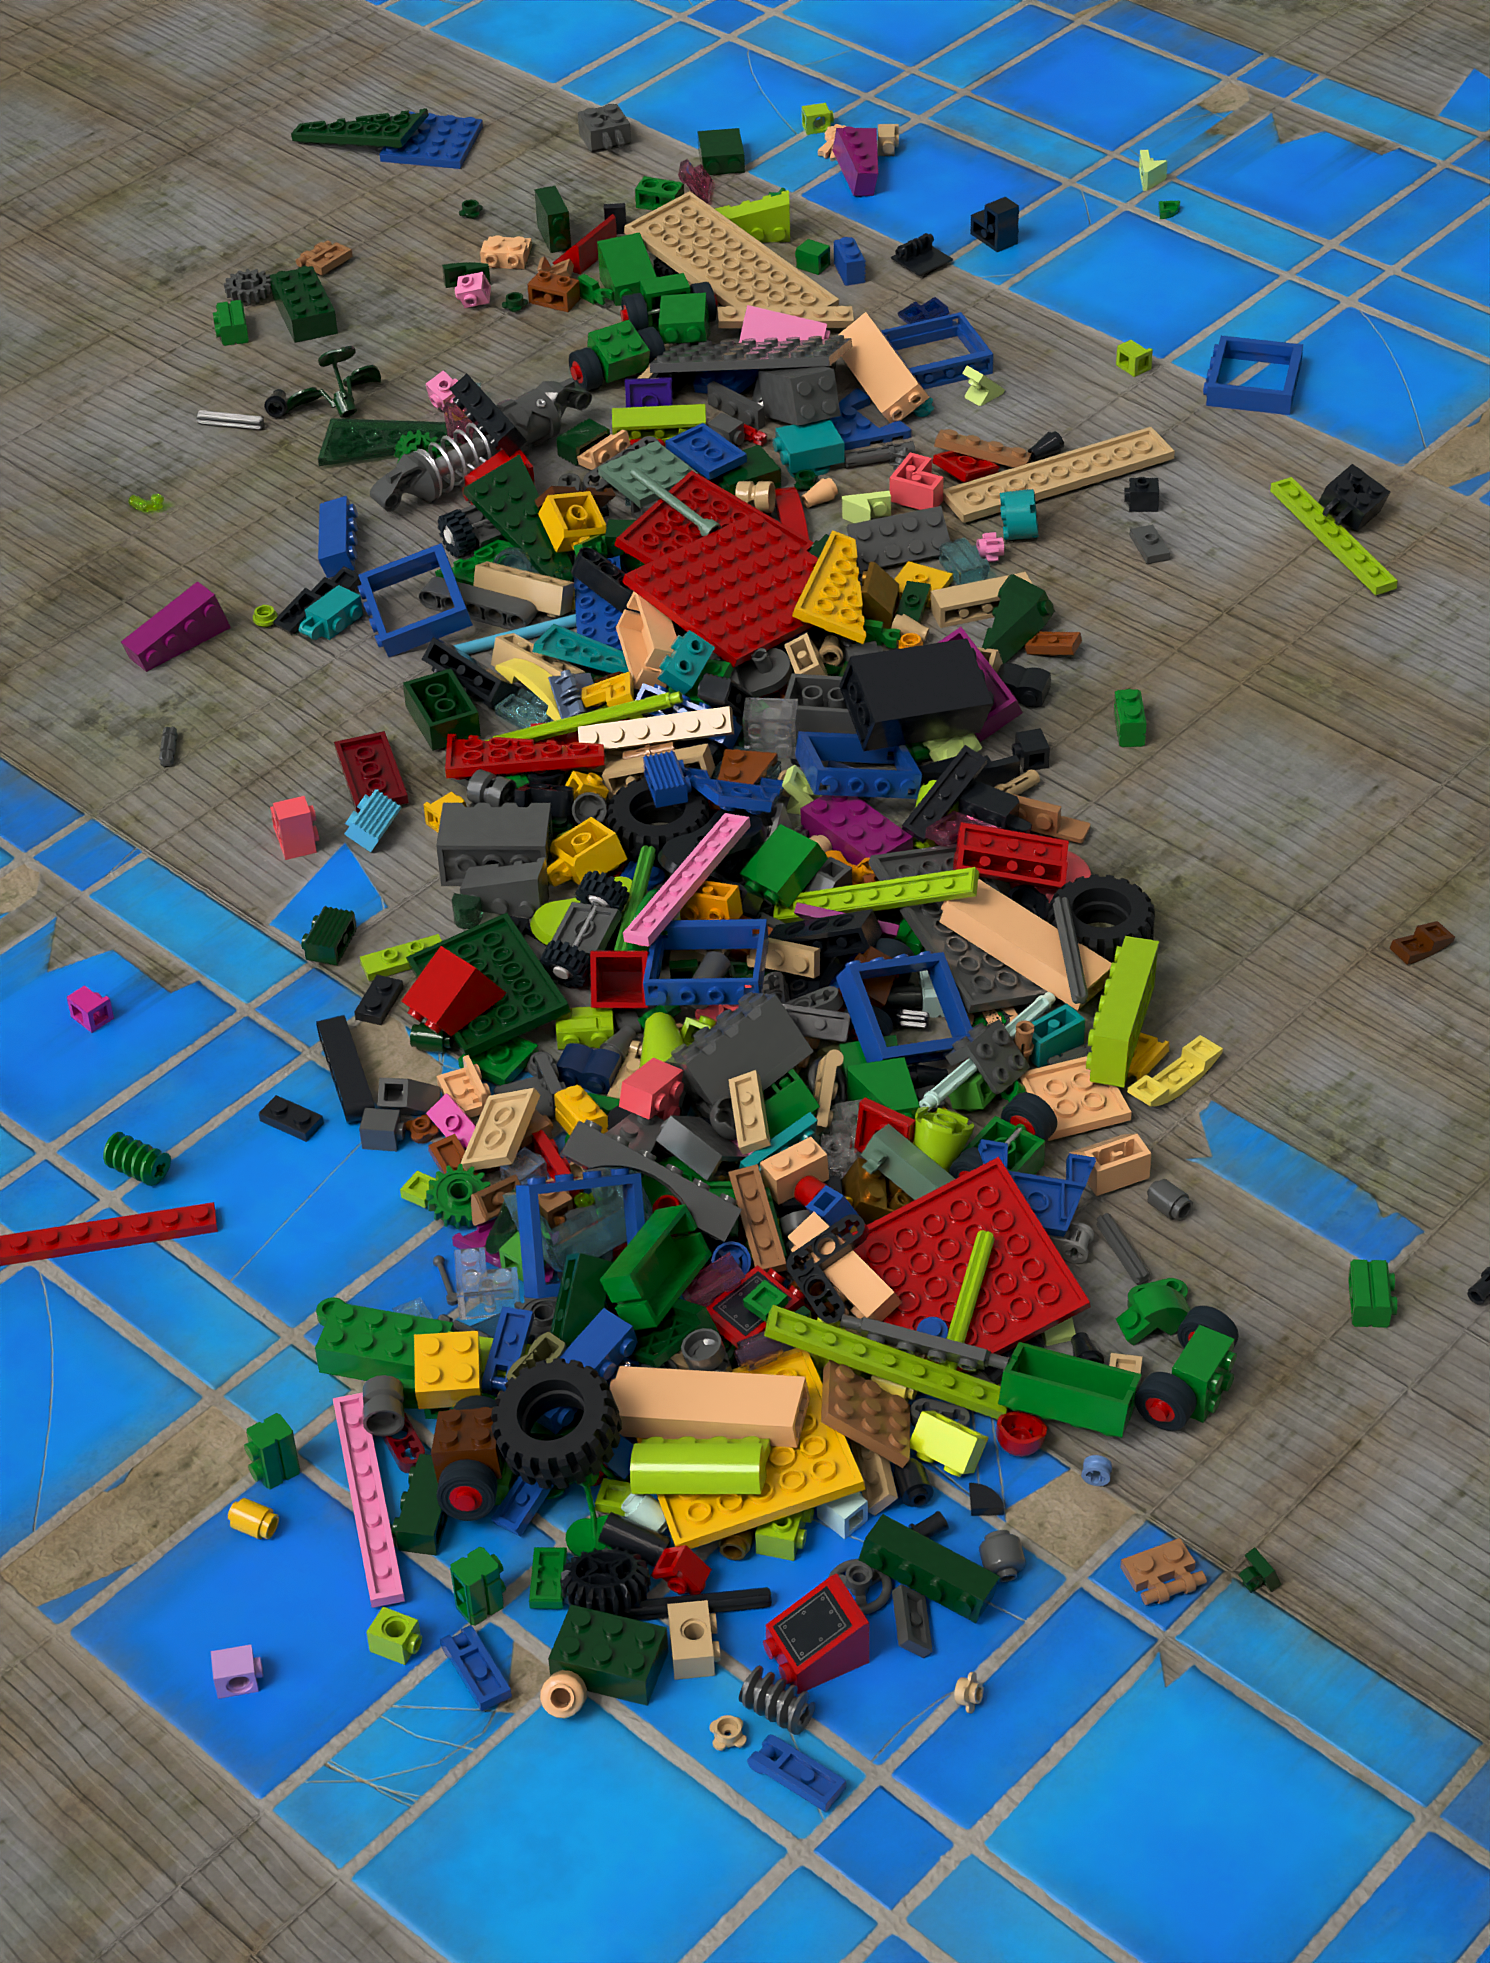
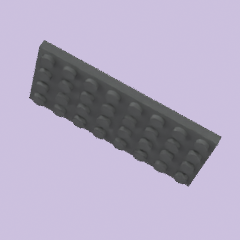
M833 335L830 337L831 339H822V336L808 337V340H800V337H788L786 341H778V338H766L764 342H756V339L750 338L742 340V343H734L732 339L721 340L719 344H712L711 340L701 341L695 345H690V342L676 343V346L670 347L669 351H664L663 355L657 356V359L650 363V373L830 366L852 348V338H844V335Z
M957 844L871 855L868 864L879 881L953 870ZM978 878L999 891L992 879ZM944 901L898 908L926 951H931V953L944 952L968 1014L1033 1003L1037 997L1048 992L940 923L943 913L941 906Z

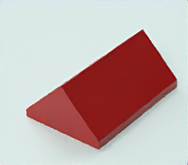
M613 214L552 263L555 265L571 259L574 264L573 272L582 274L598 260L597 241L617 237L616 217Z

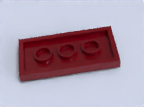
M385 731L334 742L335 751L357 813L360 812L357 806L366 794L370 797L375 790H379L384 796H388V799H392L397 805L409 803L408 795Z

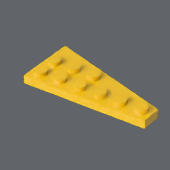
M832 530L795 606L792 617L800 619L804 623H810L823 628L827 632H833L864 644L866 631L863 629L864 616H862L861 611L863 603L860 581H858L859 567L856 565V539Z

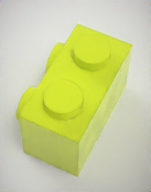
M922 1411L910 1439V1448L917 1451L916 1456L930 1463H934L935 1460L945 1465L943 1469L946 1472L961 1477L962 1474L975 1472L989 1437L936 1411Z

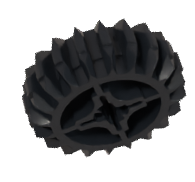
M606 1546L602 1550L594 1548L589 1553L581 1552L580 1557H572L571 1563L564 1565L560 1584L562 1597H564V1602L569 1607L572 1604L618 1616L620 1612L630 1613L631 1607H640L641 1601L647 1599L651 1580L649 1568L646 1561L642 1560L641 1555L633 1554L632 1550L629 1549L622 1551L620 1547L608 1549Z

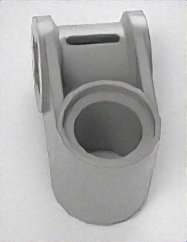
M1071 1222L1064 1237L1048 1236L1063 1260L1079 1264L1086 1261L1088 1257L1087 1247L1094 1238V1231L1086 1224Z

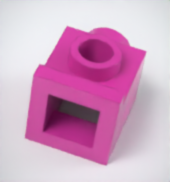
M85 985L67 996L71 1017L91 1033L114 1019L110 998L107 996L102 998L99 993L92 992Z

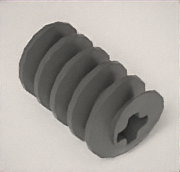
M760 1665L757 1666L744 1681L739 1693V1702L743 1703V1706L747 1709H754L757 1715H765L768 1721H777L779 1727L783 1729L788 1728L791 1734H800L808 1725L815 1711V1703H807L809 1693L803 1691L797 1698L798 1687L796 1685H791L785 1691L786 1680L784 1678L779 1679L774 1685L775 1674L769 1672L762 1678L764 1668Z

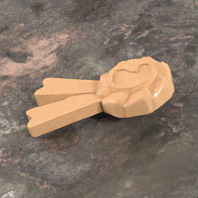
M835 124L827 128L825 132V140L827 142L818 149V156H823L826 159L831 153L830 161H837L832 151L836 128L846 127L845 125Z

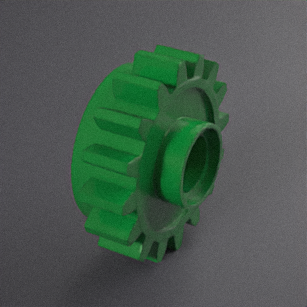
M459 1164L457 1170L453 1171L450 1165L446 1166V1174L437 1171L436 1180L429 1181V1190L426 1191L428 1211H434V1219L436 1221L441 1219L445 1227L453 1225L456 1229H460L461 1226L467 1225L470 1228L473 1223L471 1195L491 1186L490 1182H484L483 1172L474 1175L473 1166L468 1171H464L463 1165ZM461 1195L465 1198L456 1199L454 1196Z

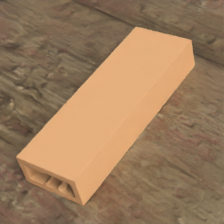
M866 312L838 334L844 335V338H852V348L841 357L889 423L901 421L929 398L882 331Z
M978 879L977 896L943 902L941 906L943 913L940 923L1041 988L1051 992L1055 997L1077 1011L1085 1005L1081 1003L1075 1004L1072 1001L1057 928ZM1078 943L1088 991V1002L1105 987L1106 979H1109L1112 963Z
M619 1366L616 1378L610 1382V1391L622 1420V1430L619 1433L623 1437L650 1438L658 1436L663 1439H679L691 1436L695 1439H711L716 1436H723L727 1439H743L748 1436H756L759 1439H770V1446L797 1448L810 1400L806 1378L803 1376Z

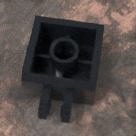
M1351 464L1326 486L1318 503L1325 508L1322 513L1324 516L1328 517L1331 514L1336 516L1334 522L1336 525L1340 526L1345 522L1358 532L1381 511L1391 492L1360 468Z
M975 780L959 797L958 823L964 822L1031 833V822L1019 818V799L1017 796Z

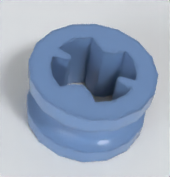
M1088 1456L1084 1460L1081 1477L1090 1485L1104 1486L1110 1481L1112 1463L1103 1456Z

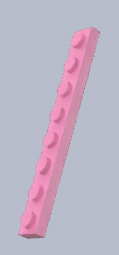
M725 813L623 932L624 942L650 947L750 828V818Z
M363 1393L333 1398L371 1606L375 1608L404 1602L373 1436L363 1427Z

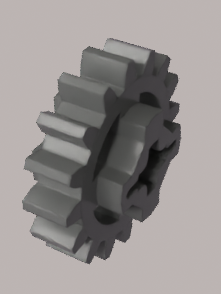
M246 269V272L239 270L236 274H230L231 278L225 279V293L227 298H231V301L241 300L243 302L247 301L250 304L252 300L259 302L261 298H267L266 294L272 293L270 275H266L265 271L259 273L258 269L252 271Z

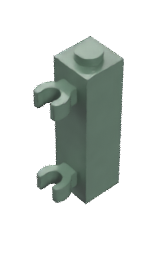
M887 1124L872 1136L861 1154L867 1160L862 1168L870 1174H873L878 1169L914 1200L955 1180L953 1176L890 1124Z

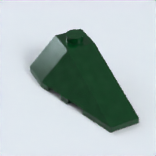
M1014 574L1009 575L999 589L998 597L1000 602L998 607H995L992 612L995 619L992 628L987 629L982 645L984 650H998L1003 664L1047 624L1055 612L1053 603L1049 600L1045 590Z

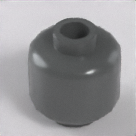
M997 1530L987 1534L984 1537L985 1540L979 1546L983 1568L1000 1576L999 1582H1009L1018 1577L1017 1573L1022 1571L1026 1565L1019 1537L1010 1534L1008 1530Z

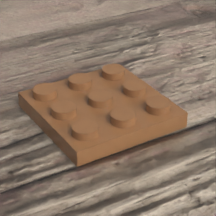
M829 1360L823 1368L821 1422L903 1468L910 1460V1404L901 1396L892 1395L883 1390L876 1382L866 1380L855 1374L848 1366L839 1365Z

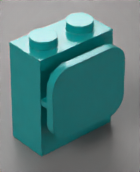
M830 418L798 426L793 424L775 428V438L772 440L774 451L780 454L782 465H785L793 478L797 472L805 469L812 470L817 476L824 475L830 471V465L845 462L844 441Z

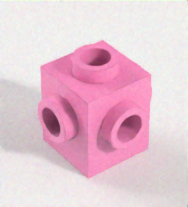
M483 272L458 277L455 295L462 302L464 308L490 303L491 285Z
M444 371L428 381L426 388L433 406L437 409L440 407L447 413L457 406L452 400L456 396L450 391V388L458 380L452 379Z

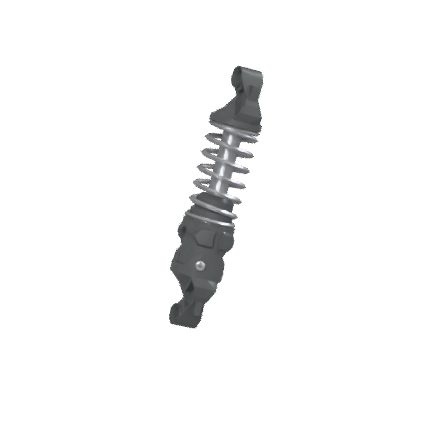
M572 378L563 382L543 381L536 389L524 393L518 399H507L499 402L496 406L527 440L520 447L524 455L527 456L531 453L533 446L542 444L560 433L561 418L567 407L580 411L586 409L592 401V394ZM468 423L466 425V433L456 429L453 439L449 436L442 437L441 446L431 442L428 452L418 449L409 454H403L396 467L372 486L370 497L389 512L395 510L400 505L403 493L415 495L426 502H433L441 496V493H449L453 486H462L465 483L464 477L467 475V466L472 470L480 466L479 459L482 462H486L501 451L502 448L497 450L489 442L488 439L491 437L489 434L485 437L476 427V424ZM470 427L474 428L472 440L469 433ZM458 433L463 435L468 442L459 446L457 440ZM445 440L451 442L455 449L447 453ZM433 446L439 449L442 456L434 459L432 453ZM475 460L476 467H474L470 462ZM463 467V473L460 472L458 469ZM454 472L463 477L460 482H455ZM449 473L451 475V480L446 477V475ZM442 478L450 484L446 489H442Z

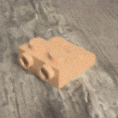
M499 235L489 236L487 241L484 240L480 251L481 263L488 264L489 268L525 269L532 248V239L520 236L514 238Z

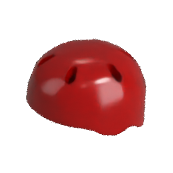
M1009 1412L1000 1415L996 1426V1437L1002 1449L1009 1454L1021 1457L1032 1455L1039 1450L1045 1441L1047 1426L1039 1418L1023 1412Z

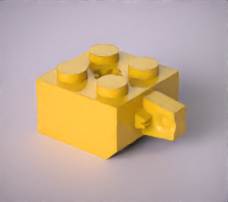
M590 491L547 495L538 513L556 552L574 551V545L590 537L606 534V523Z
M590 817L553 840L549 851L555 862L547 868L548 882L554 887L569 880H573L580 885L584 875L589 871L592 873L593 871H598L601 875L602 872L607 873L617 869L622 862L627 860V857L616 833L593 817Z

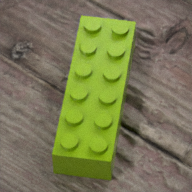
M1125 936L1122 947L1117 946L1115 962L1111 964L1109 979L1107 978L1105 983L1104 995H1101L1099 1012L1095 1013L1093 1029H1090L1088 1046H1091V1052H1088L1086 1069L1090 1070V1082L1123 1088L1125 1086L1130 1064L1134 1057V1051L1138 1044L1139 1035L1155 987L1159 941Z

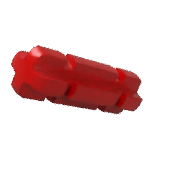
M744 423L745 440L760 446L767 443L766 433Z

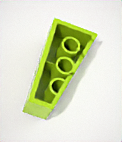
M789 190L783 191L780 195L763 196L762 199L752 202L750 200L743 201L740 205L732 207L727 205L715 208V210L761 243L790 242Z

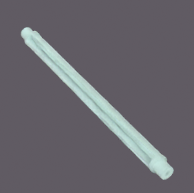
M1047 992L1044 995H1040L1030 1006L1005 1026L1012 1039L1015 1038L1016 1024L1018 1022L1026 1020L1032 1023L1044 1012L1050 1010L1051 1005L1056 1001L1054 994ZM969 1057L931 1091L925 1093L924 1098L919 1102L920 1108L929 1107L928 1111H930L932 1108L938 1107L947 1096L978 1070L971 1058Z

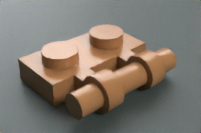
M329 240L324 243L319 242L311 251L307 250L301 253L300 257L296 259V264L299 267L303 265L307 267L313 266L317 274L324 275L353 257L352 249L337 242L332 244Z
M1180 1538L1121 1559L1120 1568L1134 1591L1138 1592L1148 1588L1147 1591L1141 1593V1598L1145 1605L1154 1602L1158 1604L1169 1601L1170 1596L1181 1592L1188 1594L1196 1591L1197 1586L1207 1582L1202 1570L1193 1574L1190 1573L1195 1571L1196 1562ZM1173 1578L1175 1579V1580L1172 1581V1582H1169V1583H1166V1584L1163 1583V1582L1168 1581V1580H1170V1579H1173Z

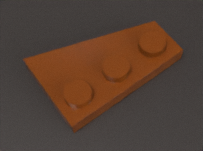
M725 749L718 780L756 785L759 780L761 781V777L765 778L767 776L769 767H774L777 763L778 755L771 752ZM713 803V809H721L720 806Z

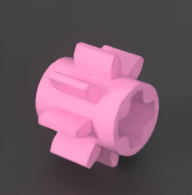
M996 532L982 534L983 539H977L976 542L978 557H984L985 563L998 561V556L1004 555L1003 538H996Z

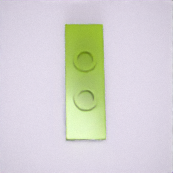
M439 934L387 948L360 956V964L368 981L374 980L376 975L389 976L410 970L411 968L406 959L407 956L437 944L442 940Z

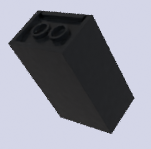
M968 638L850 656L839 688L863 751L981 732L987 716L994 705V698L992 692L988 691L984 672L978 666L976 652L974 648H971Z

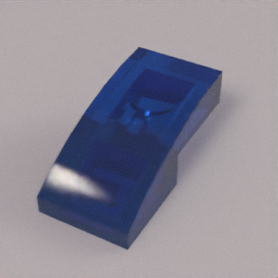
M934 297L923 305H919L915 301L899 311L898 316L906 323L911 324L946 316L949 314L948 306Z

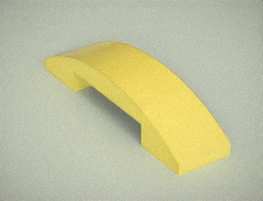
M513 658L496 665L495 670L511 684L521 681L548 705L546 714L554 721L561 719L548 677L552 676L551 674L532 662Z
M1199 1035L1182 1048L1180 1058L1153 1078L1148 1075L1143 1076L1128 1087L1127 1092L1149 1106L1166 1104L1182 1095L1198 1082L1220 1057L1223 1048Z

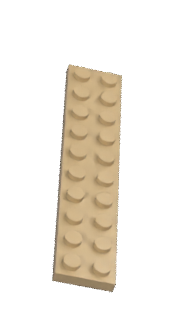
M1148 427L943 489V500L963 523L971 522L975 519L1001 512L1000 493L1034 489L1035 500L1038 501L1174 459L1175 451L1152 427Z

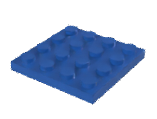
M428 113L429 116L403 147H383L379 154L380 162L461 169L483 128V120L475 119L474 117L462 118L453 115L439 116Z

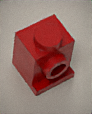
M687 1545L664 1549L651 1576L654 1579H664L668 1587L678 1594L689 1593L693 1595L700 1594L704 1590L706 1580L712 1569Z

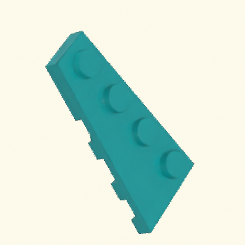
M553 624L534 643L532 652L609 673L629 672L623 651L556 624Z

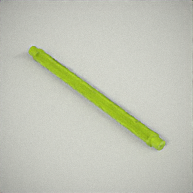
M680 691L674 693L666 692L645 699L495 735L493 738L534 739L535 742L578 731L580 726L610 723L648 712L671 708L675 704L683 703V697Z

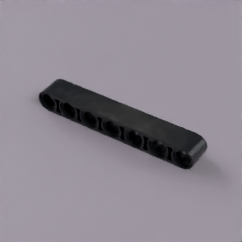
M589 547L581 548L571 568L572 575L623 613L624 609L640 613V611L627 608V603L633 590L623 583L626 573L594 549ZM673 621L676 636L680 635L683 637L687 631Z

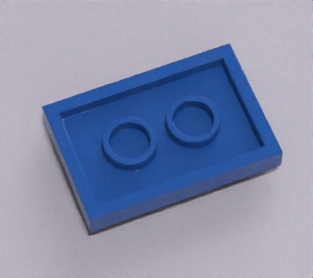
M704 423L665 441L666 449L709 480L747 462V454Z

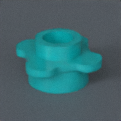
M929 397L912 411L913 414L918 417L930 415L934 410V406H932L933 399Z

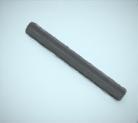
M1056 897L1053 908L1071 998L1075 1004H1085L1088 998V991L1070 903L1066 897Z

